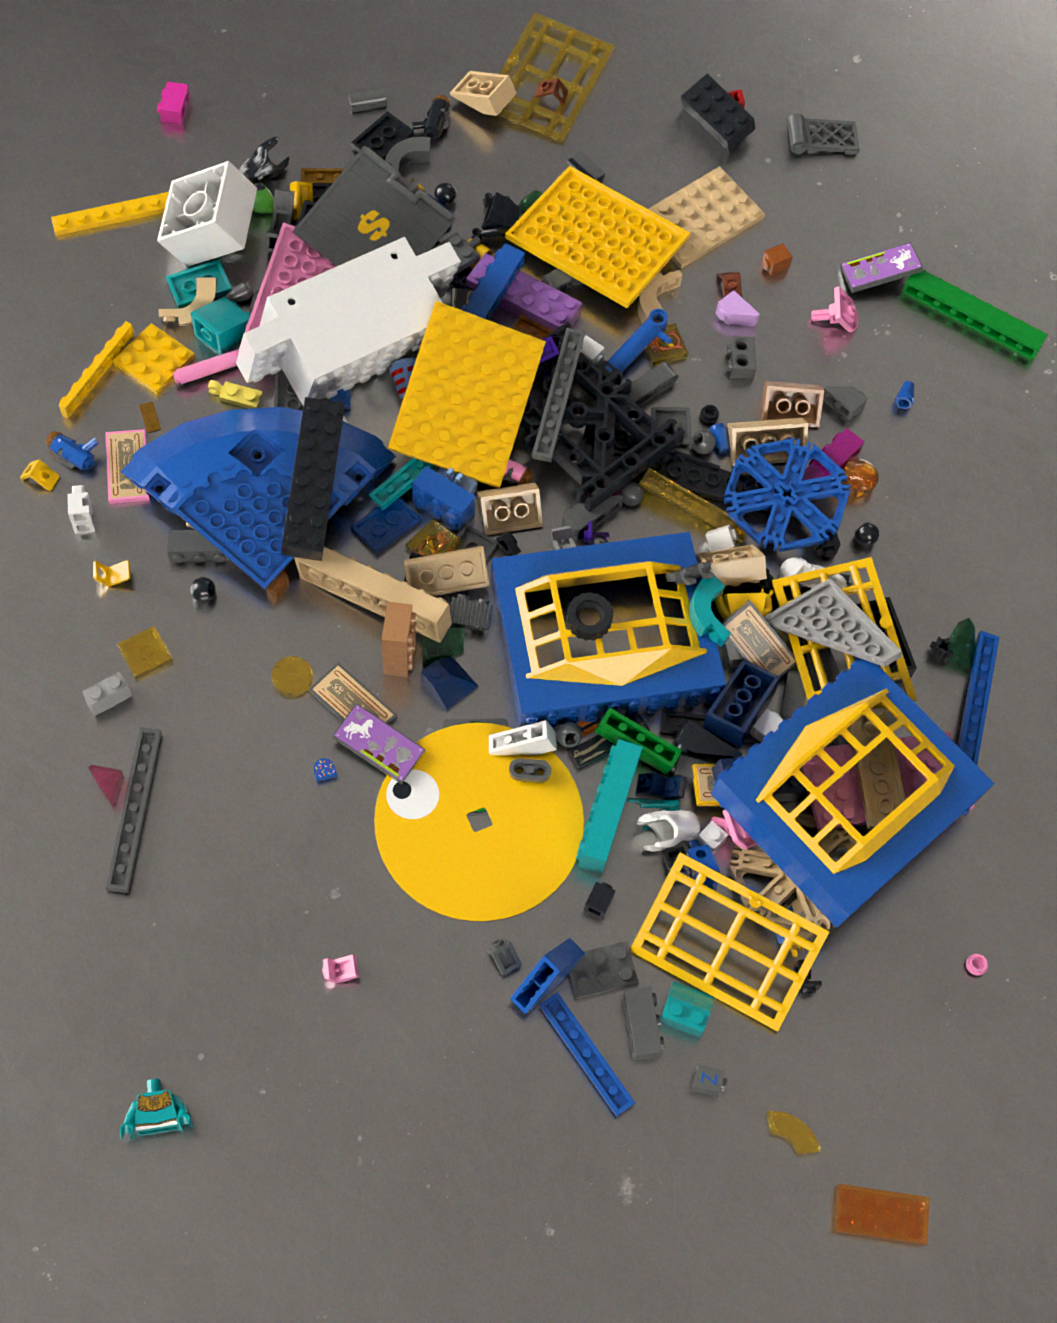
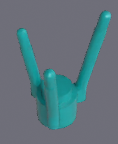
M627 799L628 802L646 803L641 804V808H660V811L680 810L678 800ZM646 825L643 827V830L650 829L651 827Z

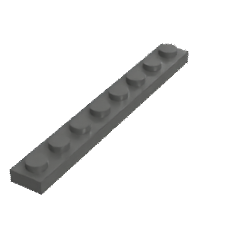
M566 328L533 449L532 459L552 462L585 338V331Z
M139 728L105 887L107 891L129 892L162 734L159 729Z

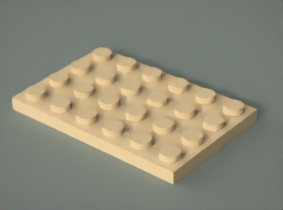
M720 166L648 209L690 232V238L671 258L680 269L765 217V213Z

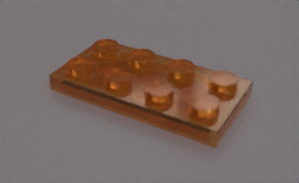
M838 1184L834 1232L925 1246L928 1241L930 1197Z

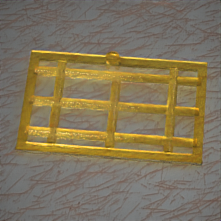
M534 12L499 74L508 75L510 73V69L518 64V55L529 36L533 37L535 40L512 79L514 88H516L525 71L542 77V82L559 78L563 85L568 88L566 102L564 105L559 104L556 112L537 105L541 97L536 98L535 94L531 101L515 95L511 102L525 107L524 114L519 116L503 108L498 115L563 143L615 46ZM537 22L543 24L539 32L533 30ZM550 27L568 34L564 43L546 35ZM574 37L592 45L588 53L570 45ZM541 42L560 49L547 72L529 64ZM598 48L605 50L601 58L595 56ZM566 52L584 59L572 82L554 75ZM590 63L597 64L585 87L579 86ZM574 92L580 93L581 95L568 117L563 116L562 114ZM533 111L551 118L547 127L529 120ZM558 122L564 124L560 132L554 130Z

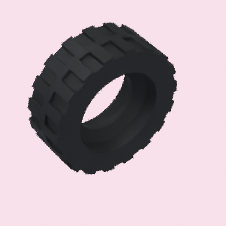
M592 592L582 593L574 597L567 609L566 622L568 629L577 638L584 639L585 641H594L602 638L603 635L608 633L612 624L613 609L610 602L605 597L597 593L593 594ZM585 608H593L598 611L600 620L595 625H585L579 618L580 612Z

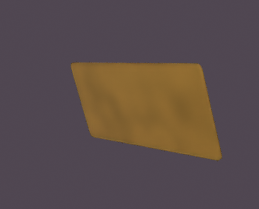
M154 403L140 404L139 408L147 433L160 430L161 426Z

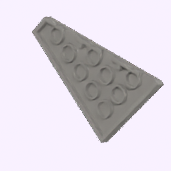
M831 578L764 617L771 627L883 667L903 657L902 651Z

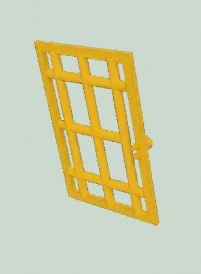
M872 557L772 580L779 607H782L792 601L786 600L783 587L790 585L795 599L801 596L798 583L819 578L823 583L829 579L828 576L850 571L855 585L840 589L846 595L857 593L863 612L875 623L865 592L873 589L881 614L879 624L885 629L888 638L901 650ZM866 568L870 582H862L858 569ZM787 632L806 697L809 700L814 694L819 695L822 691L814 692L803 654L811 653L822 689L828 683L818 650L829 647L807 640V645L800 646L798 636ZM844 653L848 669H850V665L854 662V657ZM904 657L895 661L899 672L891 673L889 665L886 667L881 666V669L893 681L902 680L905 693L913 701H917ZM878 703L871 709H879L885 707L881 703Z
M680 852L636 939L629 949L630 952L778 1032L830 931ZM683 865L699 872L696 880L680 872ZM709 877L748 898L751 907L758 908L763 906L793 922L790 930L707 887L703 884L704 881ZM675 880L691 887L680 910L665 902ZM699 892L738 912L727 935L688 915ZM660 910L676 918L665 940L649 932ZM746 917L785 938L774 960L735 940ZM683 922L722 942L712 965L673 945ZM801 927L817 935L814 943L798 935ZM645 940L660 947L657 955L642 947ZM793 942L809 950L798 973L782 965ZM730 947L770 968L759 990L719 970ZM669 952L706 972L704 980L665 960L667 953ZM777 973L793 981L783 1003L766 995ZM714 978L754 998L751 1006L711 985ZM762 1003L778 1011L774 1019L759 1011Z

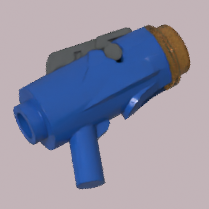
M53 431L47 436L45 443L48 445V448L69 468L78 467L85 471L93 467L95 459L94 455L89 451L99 444L97 438L94 437L84 445L75 443L76 440L68 438L60 432Z

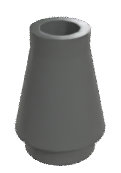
M247 281L245 283L241 282L225 296L230 301L233 300L237 303L251 299L254 292Z

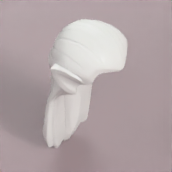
M793 557L783 562L777 577L780 579L824 567L810 564L801 557ZM842 575L828 576L839 588L848 586L846 584L847 581ZM819 578L798 583V585L813 589L822 582Z

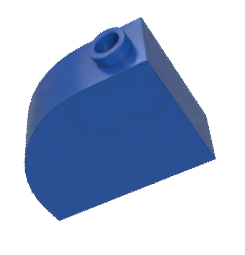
M571 938L567 939L541 958L510 999L527 1014L567 977L585 955V952Z

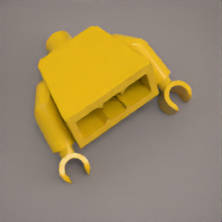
M762 588L760 593L725 594L724 598L722 591L721 595L713 602L723 620L728 618L748 600L765 617L772 612L771 597L773 590L770 589L769 594L764 593V588Z

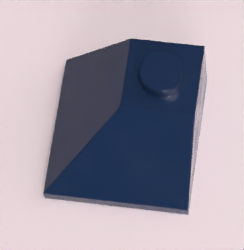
M453 657L438 659L421 671V683L446 711L478 688V684Z

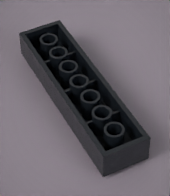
M305 397L281 555L322 561L345 403Z

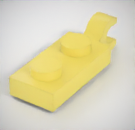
M210 380L208 388H210L209 393L219 395L221 402L247 409L258 408L263 396V392L227 381L222 386L219 382Z

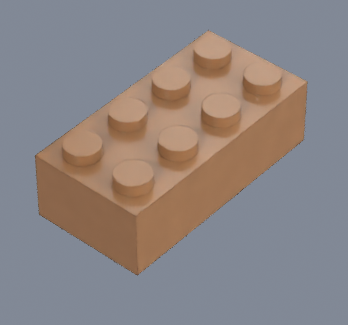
M387 602L382 634L384 675L408 677V671L413 670V653L416 649V613L413 612L412 604Z

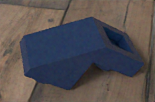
M656 772L639 774L636 794L662 800L684 798L687 778L682 775L665 778Z

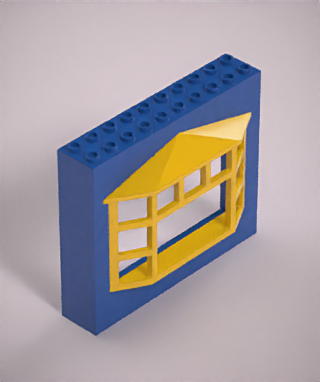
M690 532L492 558L490 577L519 727L545 720L552 728L565 722L578 723L583 720L594 722L598 718H602L609 708L622 715L635 716L641 712L655 713L662 709L675 710L682 706L691 708L703 703L714 704L727 685L717 643L709 638L707 633L702 637L697 634L689 616L690 600L701 581V577L695 578L697 583L686 585L685 583L677 584L678 591L658 589L654 576L697 564ZM647 576L657 617L613 623L608 630L610 632L625 629L630 650L605 653L602 639L598 638L595 640L597 655L572 658L568 637L576 635L572 634L571 630L565 628L557 588ZM551 589L553 604L529 612L525 593ZM659 597L680 599L684 619L665 617ZM555 611L559 631L534 640L531 620ZM666 624L686 626L691 647L670 644ZM658 625L663 645L638 649L633 628ZM561 639L565 659L540 668L536 648Z
M860 658L850 665L851 668L848 671L843 670L836 677V681L827 683L819 695L814 694L807 701L808 704L804 708L800 706L792 714L793 717L789 720L787 718L778 725V729L775 732L770 731L763 738L764 741L760 745L758 743L754 744L748 750V754L745 757L740 756L733 763L734 766L730 770L724 769L713 783L714 789L711 792V795L836 928L845 922L995 784L877 664L864 659L861 660ZM878 703H881L897 719L889 727L871 711V708ZM862 715H865L881 731V734L865 747L847 730ZM902 725L920 743L913 750H910L893 733ZM839 735H842L858 752L842 767L823 749ZM888 738L927 778V781L867 835L862 836L822 793L884 739ZM924 749L943 766L935 774L916 756ZM815 755H818L834 772L818 788L799 770ZM791 776H795L810 792V795L791 813H788L773 797V793ZM814 800H817L833 816V820L815 837H811L795 818ZM840 824L856 840L857 844L840 860L835 862L818 843L836 825Z

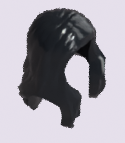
M278 137L267 139V141L259 145L255 152L240 166L239 171L254 186L255 183H259L261 180L278 176L289 165V156L278 165L272 163L268 156V152L277 145Z

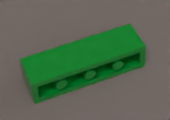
M612 708L606 711L594 731L617 745L618 739L642 746L639 759L664 774H667L673 768L682 752L679 748Z

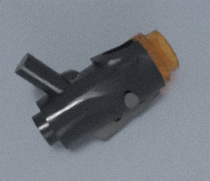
M444 95L436 96L427 112L428 118H425L424 121L412 122V129H424L427 137H431V139L439 138L442 130L447 129L449 125V99Z

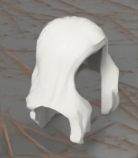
M655 811L640 816L636 822L638 825L648 824L653 829L657 842L655 845L643 846L644 850L652 852L674 847L683 840L691 841L697 839L701 833L698 818L691 811Z

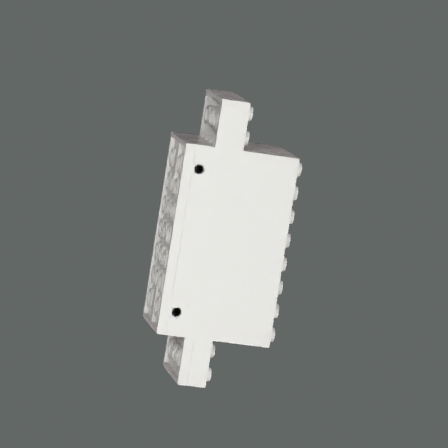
M403 237L267 297L260 326L243 334L236 364L247 383L251 381L258 382L269 373L273 375L282 368L303 407L305 397L315 399L327 397V399H330L340 389L347 391L358 382L364 383L375 374L381 375L385 373L390 364L393 366L394 361L404 358H417L435 301L443 303L440 298L446 295V291L450 287V283L461 261L450 242L416 256L406 238Z

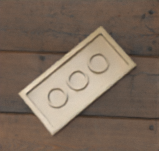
M483 546L403 560L407 583L415 589L425 590L433 597L490 586Z

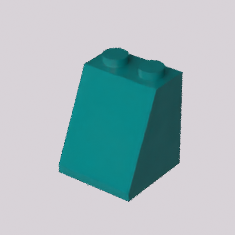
M222 297L190 313L194 335L219 355L227 353L242 340L246 324H248L251 316L249 312H244L240 309L236 302L230 301L226 297Z

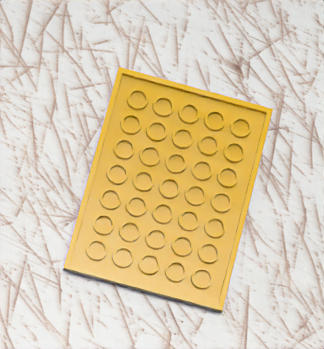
M569 166L505 233V238L628 308L690 238V232Z
M435 301L387 449L445 470L453 468L454 473H461L465 477L500 488L546 341Z

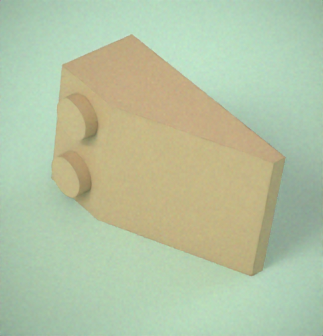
M469 71L450 92L452 97L482 114L497 116L517 94L509 75Z

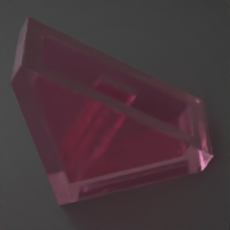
M90 765L88 768L111 806L115 807L124 781L122 771Z

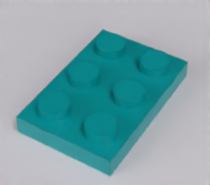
M220 260L166 276V281L178 309L187 307L195 299L197 293L196 278L216 277V298L224 296L232 290Z

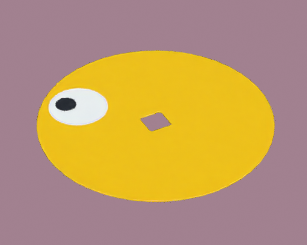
M465 723L433 732L416 742L426 750L402 785L386 775L380 788L375 807L374 823L377 845L382 860L391 876L409 896L439 914L466 921H493L521 914L537 906L554 893L565 881L577 860V851L584 833L583 805L576 783L563 762L552 751L539 755L489 754V735L513 728L492 723ZM519 758L543 760L550 765L551 775L543 783L516 781L509 775V766L513 760ZM521 769L516 770L518 774L523 773ZM542 771L536 772L538 775L544 774ZM486 808L493 825L474 832L466 815L478 809Z

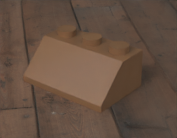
M764 381L762 421L803 418L808 422V427L819 428L824 389L821 385Z

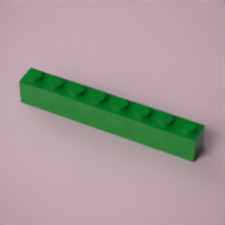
M924 269L923 272L910 275L902 290L904 294L1031 360H1034L1048 334L1040 329H1036L1024 321L1009 315L1007 312L961 290L959 287L928 273Z

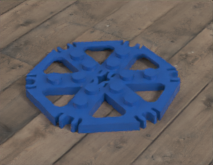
M795 438L754 445L746 449V454L749 457H744L740 454L739 459H736L724 495V504H732L733 506L727 507L726 512L728 517L759 546L762 540H764L763 548L765 549L768 543L774 544L773 551H776L778 545H781L779 552L824 544V541L827 542L829 540L826 532L835 535L836 531L838 532L850 494V484L843 485L842 482H846L848 477L845 475L846 472L814 443L811 450V443L809 441L805 447L800 446L801 439H797L796 444L793 445ZM786 451L789 457L783 475L766 461L763 455ZM812 459L817 460L830 472V476L802 481L807 463ZM743 472L749 473L764 487L737 493L735 490L740 474ZM784 492H785V493L790 492V493H791L790 497H789V496L784 497V496H783ZM827 497L837 498L838 506L832 519L827 518L810 501ZM772 508L763 532L755 531L743 519L745 513ZM791 513L811 531V537L795 541L785 539L784 535Z

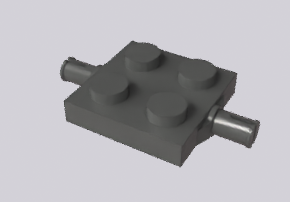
M456 232L432 248L434 249L450 242L461 261L457 272H455L458 274L480 259L479 254L473 247L481 243V240L476 236L468 242Z

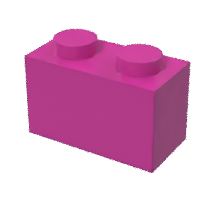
M167 81L165 89H162V101L158 103L157 112L160 114L162 122L183 125L190 100L189 85Z

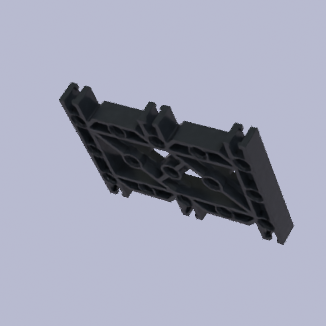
M568 322L544 338L546 339L551 336L559 353L566 328H571V324ZM581 352L573 380L597 402L596 407H588L583 402H574L571 405H566L562 423L570 424V426L577 429L583 428L585 425H595L593 460L561 429L553 459L581 485L577 489L576 500L579 503L588 495H593L591 498L588 497L586 499V505L584 506L588 512H591L683 442L685 431L679 427L677 429L678 432L675 433V421L672 419L655 430V421L628 396L631 393L632 381L626 379L625 383L621 385L624 375L620 370L602 380L603 372ZM559 355L540 363L537 368L536 375L544 370L541 410L528 398L524 410L526 412L523 413L520 427L529 434L524 438V449L528 453L532 451L530 448L534 449ZM616 420L639 443L613 462Z

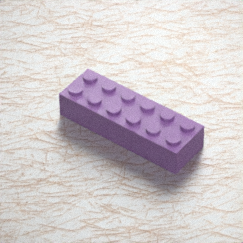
M487 253L483 255L466 278V285L474 290L477 289V283L481 277L485 276L487 266L495 260L493 256ZM519 271L497 309L549 335L566 322L571 324L572 329L581 316L582 302Z

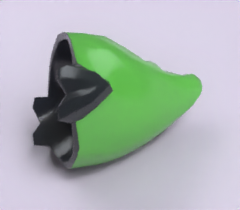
M261 182L255 183L257 192L252 211L260 214H273L274 197Z

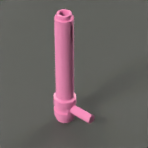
M239 349L177 369L173 373L175 382L177 384H184L237 366L236 361Z

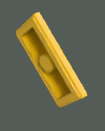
M295 181L290 183V191H295L293 207L295 208L293 219L295 221L299 220L304 201L313 202V184L310 182Z

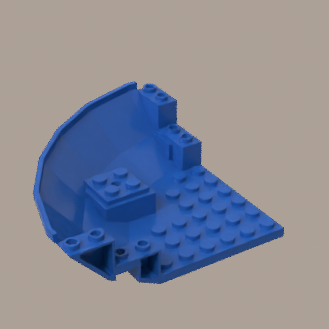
M284 407L233 409L182 423L138 449L132 456L133 459L121 471L130 481L140 489H144L147 495H152L175 516L179 515L265 590L295 558L281 555L302 410ZM344 421L342 423L328 520L343 504L347 506L369 481L373 483L396 457L383 445V441L377 436ZM259 452L262 454V457L256 459L254 454ZM361 475L362 480H355V476ZM159 486L163 487V491L160 493L156 491Z

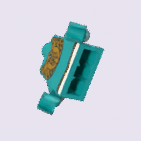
M150 1079L147 1081L148 1093L137 1095V1100L132 1102L125 1116L124 1123L119 1128L120 1139H123L125 1134H130V1139H134V1130L137 1136L173 1130L183 1131V1125L189 1124L190 1128H192L193 1123L189 1116L188 1106L178 1095L172 1094L169 1089L161 1090V1079Z

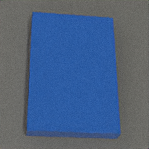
M399 497L383 511L376 507L352 525L351 531L377 557L422 523V519Z

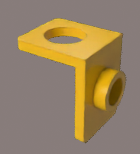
M39 459L29 463L20 478L24 480L31 477L46 490L50 491L60 475Z
M94 561V580L107 587L127 581L131 578L130 562L124 561L107 567L98 561ZM99 568L102 570L104 578H101L99 575Z

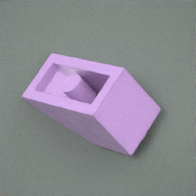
M734 290L718 302L715 312L719 319L725 321L728 325L755 327L760 316Z

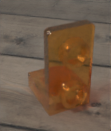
M284 570L266 589L268 599L273 602L289 586L288 575Z

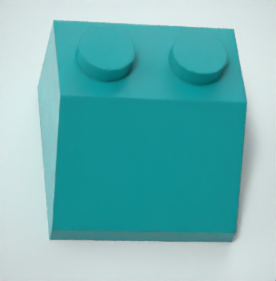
M673 981L660 1017L661 1024L701 1038L712 1009L714 997Z

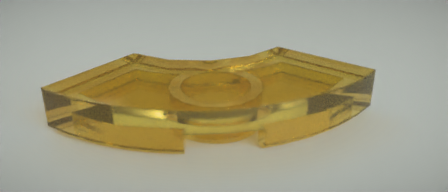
M767 1112L771 1136H780L787 1139L794 1146L797 1155L821 1151L814 1133L802 1120L785 1112Z

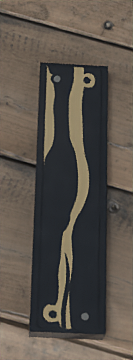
M640 714L630 718L633 722L650 731ZM597 735L569 749L568 753L579 770L608 755L612 745H616Z

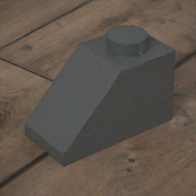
M826 386L824 388L823 401L849 422L864 409L868 399L863 392L858 391L854 387Z

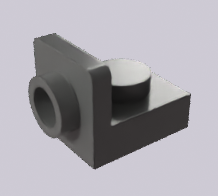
M506 939L494 941L491 944L492 947L487 949L503 976L522 966L512 942Z

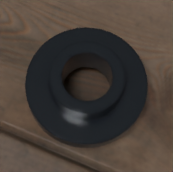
M706 405L701 409L700 417L706 423H714L719 418V411L714 405Z

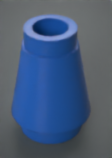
M911 381L903 383L895 398L899 408L908 409L914 404V383Z
M724 423L711 426L709 430L715 436V446L719 453L729 451L727 427L724 426Z

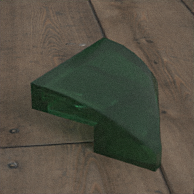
M968 617L958 622L950 635L952 640L948 647L959 657L956 663L970 675L974 657L975 626Z
M449 628L440 643L423 635L422 669H425L438 659L456 657L463 654L465 628Z

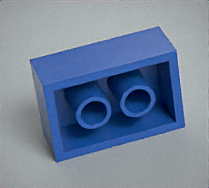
M426 466L412 483L414 505L418 509H424L429 512L433 518L442 520L449 528L460 532L464 525H468L475 516L476 496Z

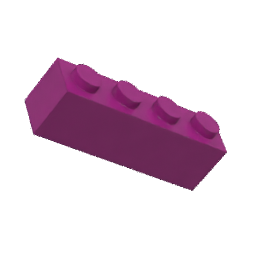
M846 428L842 433L838 432L834 436L833 442L830 445L826 444L822 451L843 470L861 452L865 441ZM812 459L805 470L802 481L830 476V472L817 460Z

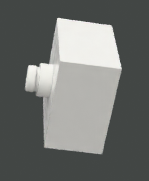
M229 161L171 181L157 242L186 267L244 249L257 187Z

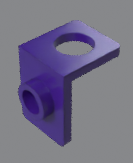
M588 521L587 530L583 532V541L587 542V545H595V538L602 537L607 541L606 537L608 536L609 538V533L592 532V521Z

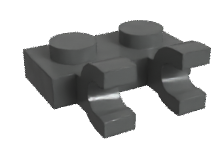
M710 561L700 562L665 574L667 582L675 581L676 584L685 583L686 585L697 583L695 578L703 577L704 579L714 577V573L709 571L712 570Z

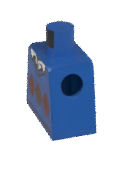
M697 839L691 840L686 844L688 857L720 873L709 845L700 846ZM690 868V877L696 880L699 872ZM707 877L703 884L716 890L718 882Z

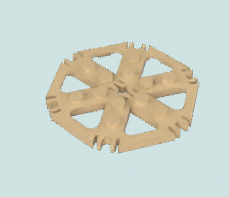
M800 813L795 818L802 826L817 828L815 818L812 815ZM832 829L818 844L831 856L838 848H846L849 851L856 842L850 834L847 835L848 832L845 829L843 831ZM738 845L734 846L732 857H736L738 860L730 859L729 865L734 881L746 887L743 876L746 873L773 877L774 879L759 893L760 895L782 905L796 892L804 911L805 919L817 925L823 923L826 925L827 930L830 929V921L766 853L749 850V848L743 850ZM739 894L745 907H749L752 911H759L760 915L766 916L767 919L784 928L790 929L793 922L786 918L778 917L774 912L763 906L758 908L751 907L749 899ZM803 927L800 929V931L812 933Z

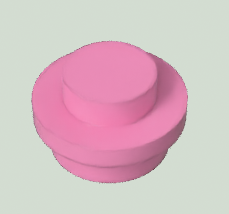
M972 954L966 960V968L971 974L979 976L987 971L988 962L983 955Z

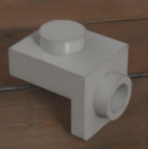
M570 526L551 530L554 550L576 547Z

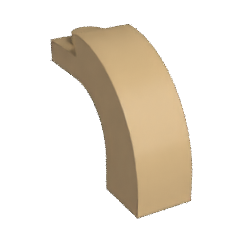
M680 270L668 272L664 276L659 272L640 293L638 314L642 323L649 318L651 311L663 309L657 300L660 294L680 287L683 276Z
M216 277L196 278L197 293L193 302L181 309H159V318L163 319L164 322H175V319H178L179 326L191 325L190 313L215 301Z

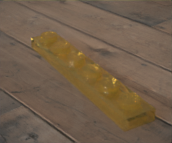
M648 468L639 483L640 487L713 529L730 525L731 529H735L738 536L736 542L740 545L747 535L728 517V513L651 468Z

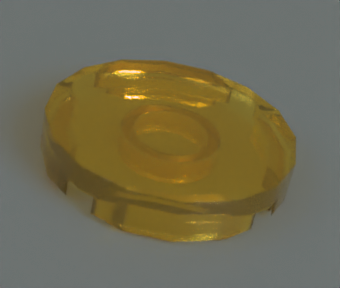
M288 656L275 664L272 669L271 678L278 692L288 694V696H297L309 689L313 680V672L309 663L303 658Z

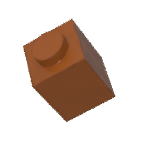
M784 243L764 251L761 261L762 266L770 275L789 268L793 256Z

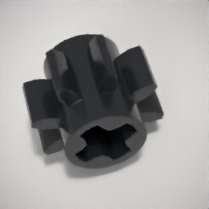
M939 636L936 642L932 641L930 644L932 649L929 655H933L935 661L943 660L946 663L948 657L952 658L955 654L952 651L955 644H952L949 638L941 639Z

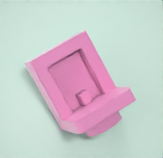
M352 954L335 960L323 959L324 966L322 971L326 981L338 984L359 978L357 956Z

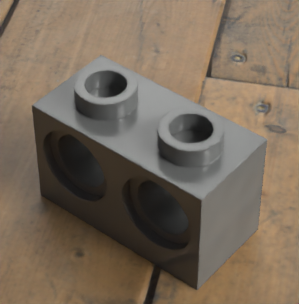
M732 336L731 344H727V355H730L727 368L728 371H731V379H754L757 369L755 337Z

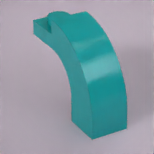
M714 575V577L709 579L703 578L699 582L690 600L689 616L693 628L700 637L707 633L713 642L722 647L729 639L731 633L714 616L711 609V603L721 595L725 588V585Z

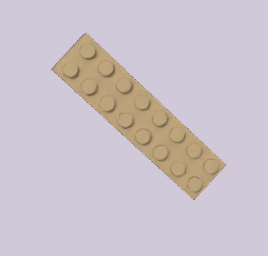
M324 547L322 561L294 558L301 579L385 617L387 602L412 604L413 612L416 613L415 631L439 643L452 624L450 608L446 600L439 597L435 598L425 590L415 589L405 581L400 582L394 579L390 574L380 573L370 565L365 566L352 557L347 558L335 549L330 550Z

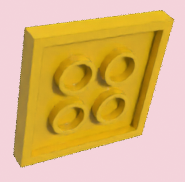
M151 323L112 361L116 367L158 395L174 379L173 373L177 369L186 367L195 358V353Z

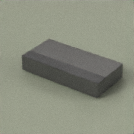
M581 151L567 162V165L598 182L605 177V172Z

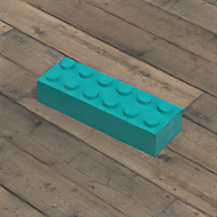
M618 739L616 746L612 745L601 783L599 784L596 798L585 826L583 838L577 851L578 868L600 875L603 874L637 768L642 746Z

